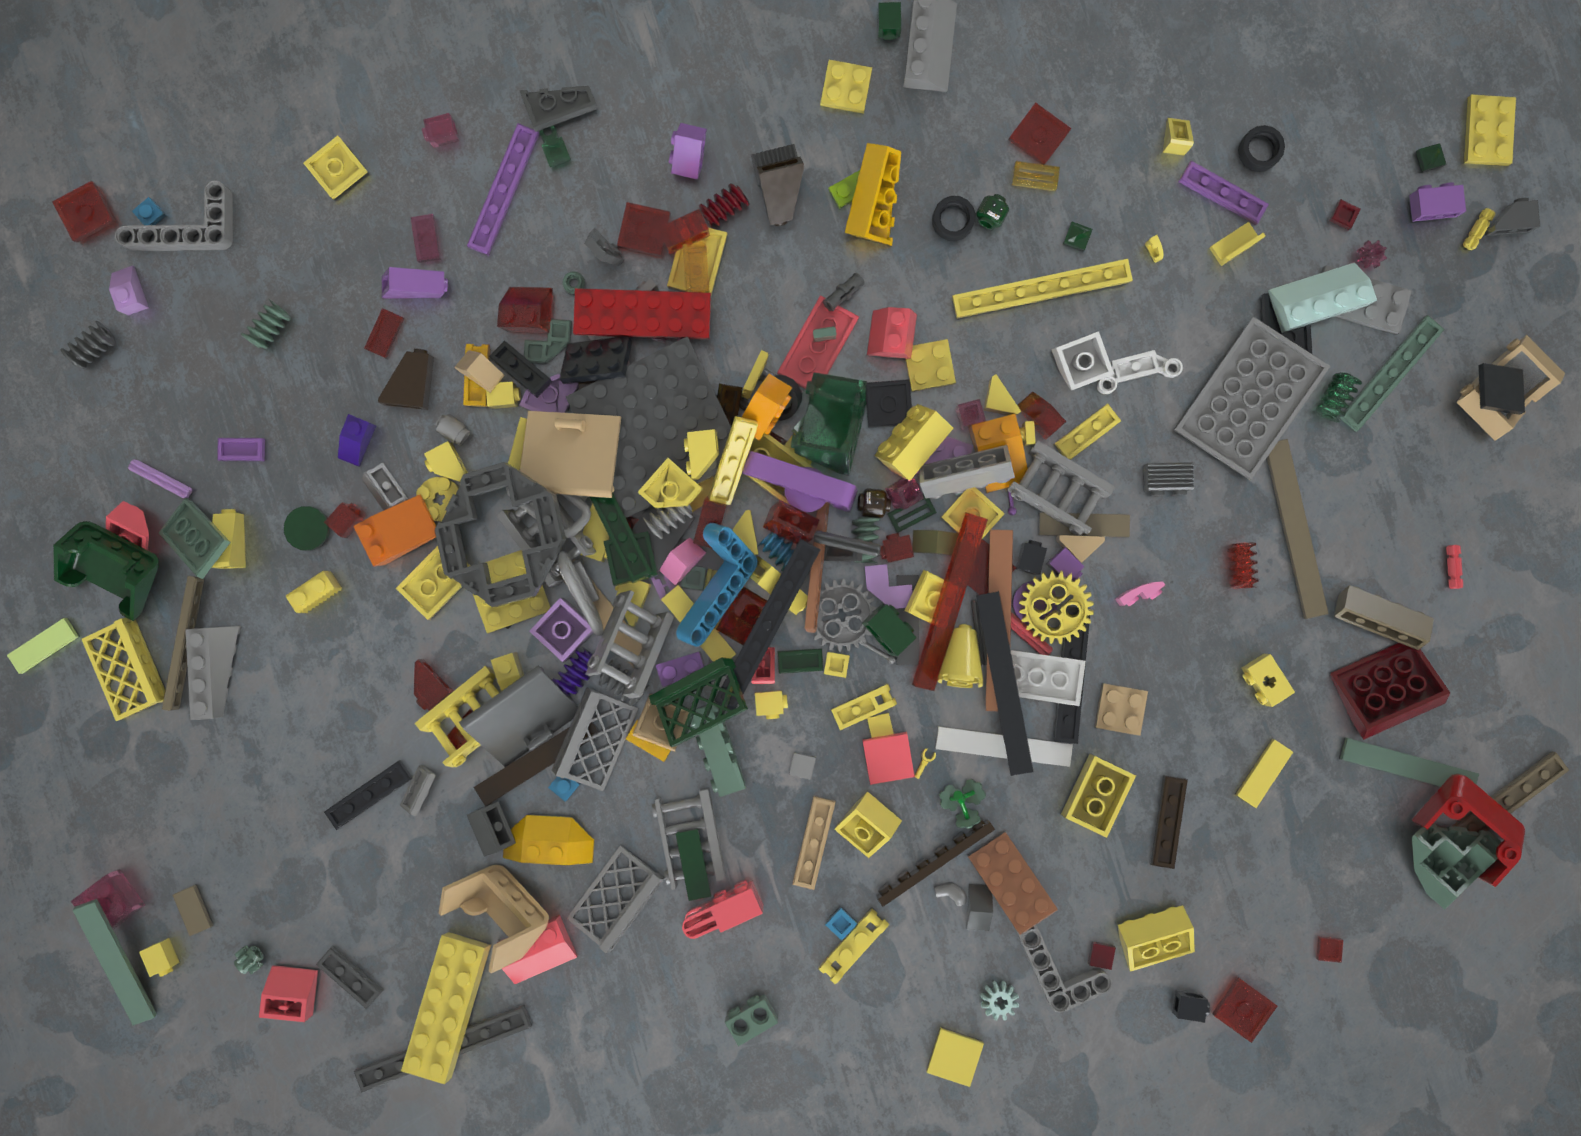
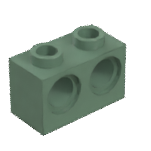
M765 994L760 997L755 995L746 1001L747 1004L741 1008L736 1006L727 1012L728 1016L725 1018V1024L738 1047L778 1023V1016ZM763 1008L767 1013L759 1017L755 1015L754 1010ZM742 1019L747 1025L744 1028H738L735 1025V1021Z

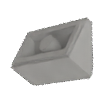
M384 463L364 472L362 481L383 510L408 500V497Z

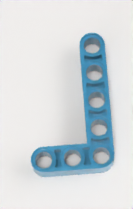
M709 523L705 526L703 538L724 562L681 621L676 631L679 640L695 647L701 646L755 571L758 563L756 556L732 529L716 523Z

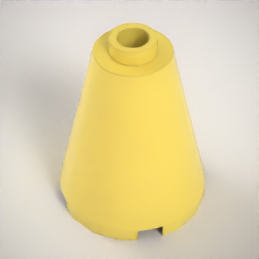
M961 624L959 628L953 630L938 675L939 683L942 684V680L947 681V686L972 688L973 684L977 683L978 688L983 686L977 632L972 629L971 625Z

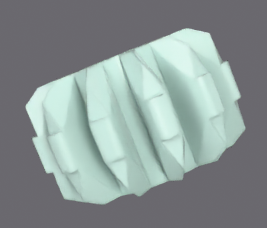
M993 981V988L986 985L984 988L988 993H981L980 995L984 1000L980 1003L981 1007L987 1008L985 1014L987 1016L993 1014L994 1020L997 1021L1000 1015L1003 1020H1007L1006 1013L1014 1016L1015 1013L1012 1008L1019 1007L1018 1002L1015 1001L1019 996L1013 992L1014 987L1012 985L1006 987V982L1002 981L1000 986H998L997 982ZM1002 997L1003 1003L998 1004L996 998Z

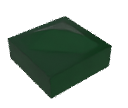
M1440 143L1416 151L1422 172L1446 165Z
M1072 221L1063 244L1084 252L1093 229Z

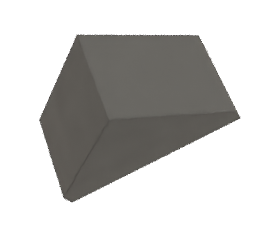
M969 884L966 929L989 931L993 917L992 893L987 885Z

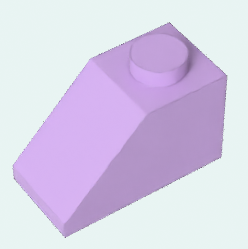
M130 266L111 274L109 291L117 311L131 315L149 308L135 266Z

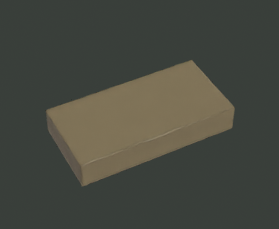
M197 885L172 895L189 936L213 926Z

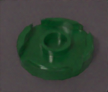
M301 506L292 510L284 522L286 540L299 550L312 551L320 548L330 534V523L327 516L319 509L311 506Z

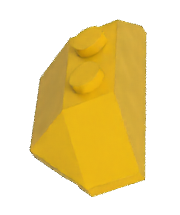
M526 815L510 829L516 843L503 849V858L520 863L552 865L593 863L594 839L572 817Z

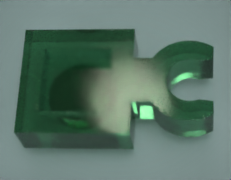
M550 126L552 130L550 135H545L543 130L539 131L544 142L541 146L550 168L571 160L563 138H558V133L554 126Z

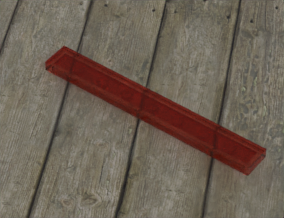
M965 512L912 683L915 687L931 691L935 690L938 675L988 519Z

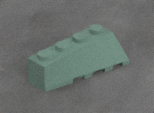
M706 705L696 708V712L704 714ZM712 705L708 717L716 719L720 708ZM693 716L692 728H699L702 720L701 717ZM725 721L699 734L696 737L697 744L700 750L704 749L706 758L703 761L707 772L711 771L713 779L710 782L714 793L718 792L719 797L746 789Z

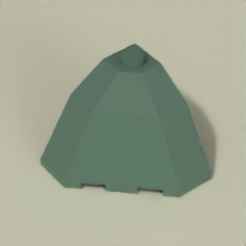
M1433 823L1429 829L1422 827L1412 836L1414 871L1425 892L1445 910L1498 859L1496 850L1501 841L1490 831L1480 830L1479 832L1468 831L1467 828L1456 826L1445 828L1438 827Z

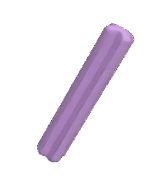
M133 459L128 466L130 471L182 498H189L192 493V488L138 460Z

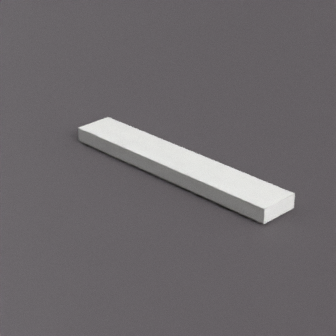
M938 726L935 749L1007 758L1004 738L1001 734ZM1028 738L1032 762L1070 767L1073 744Z

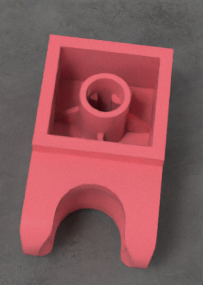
M746 880L740 881L734 885V889L728 892L726 889L715 893L713 899L691 908L686 913L683 921L682 930L684 934L690 939H696L718 928L721 933L763 914L764 905L753 880L748 883Z

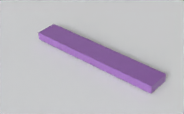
M517 123L468 241V248L489 256L538 139V131L535 132L534 129Z

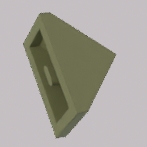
M913 530V553L957 556L958 533L939 530Z

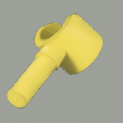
M928 748L921 752L922 761L914 775L917 779L920 778L928 762L933 761L936 757L935 752L932 754L931 759L925 757V752Z

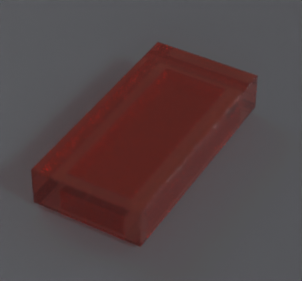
M382 308L364 349L386 359L404 318Z

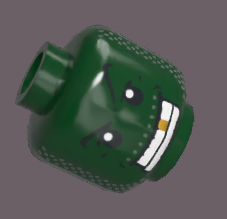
M999 194L985 196L976 212V216L979 219L978 223L990 230L1001 227L1009 212V206L1006 203V199Z

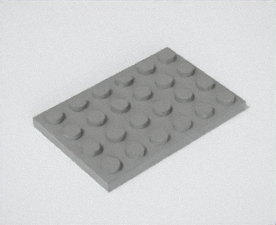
M1252 317L1174 431L1247 479L1252 480L1331 366L1260 320Z

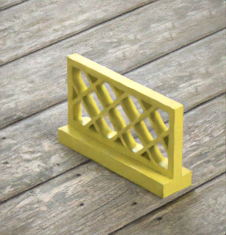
M121 618L115 621L114 624L81 639L116 721L164 701V685L136 619L132 621L128 618ZM117 629L120 635L118 643L110 640L112 631ZM97 638L103 641L100 651L94 649L91 640ZM108 644L116 647L113 657L105 654ZM121 650L126 651L128 654L127 663L118 660ZM103 658L111 661L108 672L102 669L101 663ZM117 664L125 667L122 678L114 675ZM130 670L136 673L137 680L135 684L127 681ZM112 679L120 682L117 693L110 688ZM125 685L134 688L131 698L122 695ZM139 691L143 692L147 702L144 704L136 701ZM120 699L129 703L126 712L122 714L118 707Z

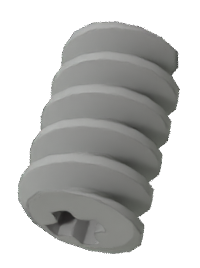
M690 505L667 507L665 510L656 508L658 515L649 512V521L643 517L653 534L663 539L662 531L670 534V525L677 529V520L683 524L686 523L684 515L693 518V509Z

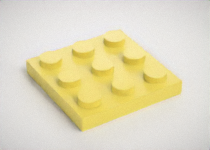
M522 550L485 562L488 564L491 583L527 574ZM543 585L535 597L499 607H491L485 603V600L473 594L487 634L545 614L551 608Z

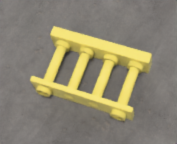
M484 666L415 722L419 730L433 732L446 750L449 757L442 762L445 766H460L466 761L465 757L480 746L459 724L462 718L458 714V708L464 703H468L473 711L478 709L481 705L475 699V694L481 689H485L491 698L499 694L493 685V679L496 678L495 672L487 666ZM445 718H451L467 741L458 750H456L440 727L441 722Z

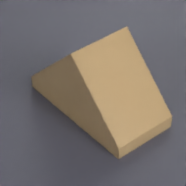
M468 350L455 366L456 370L489 393L504 377V374L482 353Z
M1059 535L1056 536V542L1062 548L1066 547L1082 563L1105 542V537Z

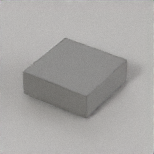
M794 752L789 775L811 780L816 757Z

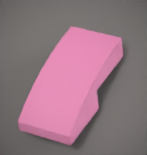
M1163 581L1151 582L1136 586L1120 594L1115 600L1119 606L1127 604L1128 607L1139 599L1138 595L1142 599L1151 598L1152 600L1163 592L1161 588L1165 586V583Z

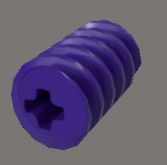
M582 647L584 652L575 651L578 659L569 658L573 664L572 666L564 664L566 673L558 672L561 679H552L569 696H571L570 693L575 695L578 693L576 686L581 688L584 686L581 679L587 681L590 679V676L586 675L587 663L593 654L584 647Z

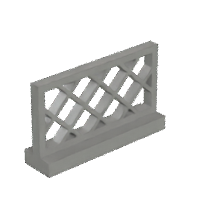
M586 687L553 765L552 772L558 777H565L604 791L639 708L634 705L629 706L626 702ZM600 699L608 701L611 709L599 714L597 705ZM622 708L631 710L627 719L619 721L616 711ZM613 713L616 724L605 728L601 718ZM598 720L602 730L590 735L588 730L589 724ZM618 727L621 733L619 739L610 742L607 732ZM604 734L608 744L596 749L592 739ZM590 741L593 751L581 756L579 751L580 745ZM610 748L612 753L611 759L602 763L598 753ZM595 755L599 765L587 770L583 760ZM581 762L584 772L578 775L570 774L569 771L572 765ZM599 769L603 773L600 784L593 782L589 775Z
M621 845L566 919L596 942L603 952L608 953L614 949L665 877L653 871ZM621 853L628 857L629 868L618 869L617 859ZM642 868L649 874L644 882L635 883L634 869ZM630 870L631 884L620 885L619 871ZM614 872L616 886L605 887L604 876L607 873ZM632 886L633 897L630 900L622 901L620 888ZM616 888L618 902L607 903L605 890ZM594 891H601L602 904L591 905L590 895ZM618 905L619 916L615 919H608L607 906ZM603 907L604 920L593 921L592 908ZM579 910H588L589 922L581 923L575 918ZM605 923L606 933L602 939L594 933V924Z

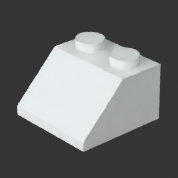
M1099 331L1051 349L1057 367L1070 390L1114 374Z

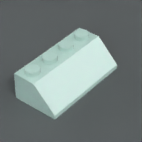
M1355 262L1268 290L1282 333L1368 306L1377 301L1370 278Z

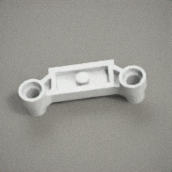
M1155 350L1113 360L1110 364L1114 374L1100 379L1097 384V390L1101 394H1110L1117 388V383L1156 373L1173 378L1182 372L1183 365L1176 358L1168 360L1157 355ZM1168 366L1173 369V372L1168 370ZM1103 383L1108 385V389L1103 387Z

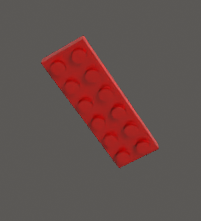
M575 288L573 334L710 339L711 293Z

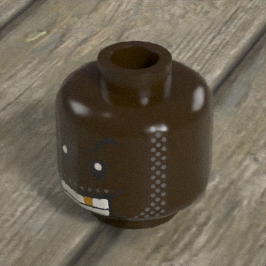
M866 488L863 493H859L857 510L861 511L863 517L881 519L886 512H890L891 499L887 498L884 490Z

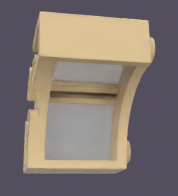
M1527 335L1521 340L1516 338L1506 347L1508 350L1492 363L1493 365L1523 369L1525 407L1532 400L1537 402L1559 385L1565 375V372ZM1479 376L1459 392L1461 397L1457 403L1495 441L1512 430L1525 414L1517 415L1480 409Z

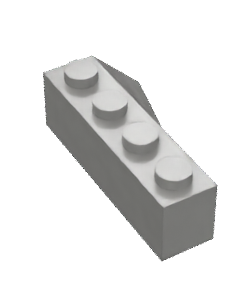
M241 626L186 629L190 720L223 717L229 689L227 688L229 676H231L233 669L231 667L233 655L236 653V640Z

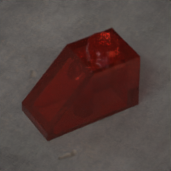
M1031 392L1017 405L1028 421H1034L1035 429L1045 440L1066 423V420L1058 411L1035 392Z
M418 659L415 662L414 695L417 698V704L422 709L430 711L454 690L424 659Z

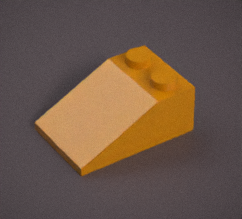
M1011 414L971 425L969 433L974 451L979 452L1008 445L1015 478L1010 479L1006 483L995 482L988 484L985 487L986 493L1008 488L1013 482L1019 484L1028 468L1016 415Z

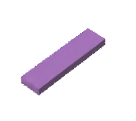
M1193 161L1189 162L1178 181L1254 225L1259 223L1269 205Z

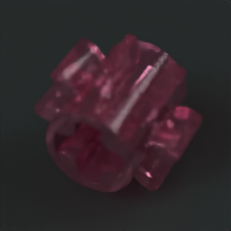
M1368 240L1364 243V247L1357 250L1360 253L1357 262L1361 261L1365 269L1371 264L1374 268L1380 266L1379 261L1387 259L1384 255L1387 247L1380 245V240L1373 244Z

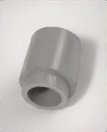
M451 414L441 415L435 423V426H437L436 432L452 444L461 446L470 434L467 426Z

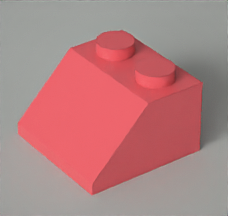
M887 307L874 310L867 355L911 359L917 314L910 308Z

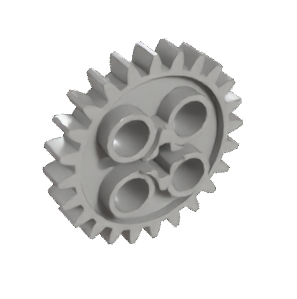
M834 579L833 586L831 587L825 582V590L821 589L817 634L814 640L822 638L821 646H824L827 642L830 643L829 650H832L834 645H837L839 652H841L842 646H846V649L850 651V644H854L856 648H859V640L864 643L867 642L864 637L865 634L872 636L862 622L877 608L870 605L875 599H867L866 596L870 591L862 593V584L854 588L853 580L849 586L846 585L845 579H842L841 585H838ZM848 595L854 596L857 600L854 608L849 609L844 604V599ZM826 600H831L835 605L831 613H826L822 609V603ZM838 609H842L843 612L861 610L860 614L846 616L843 622L839 618L822 621V617L838 614ZM856 617L860 619L861 627L858 630L850 629L849 620ZM830 622H835L839 625V632L835 635H830L826 630Z

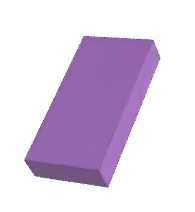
M218 438L217 460L265 461V439Z

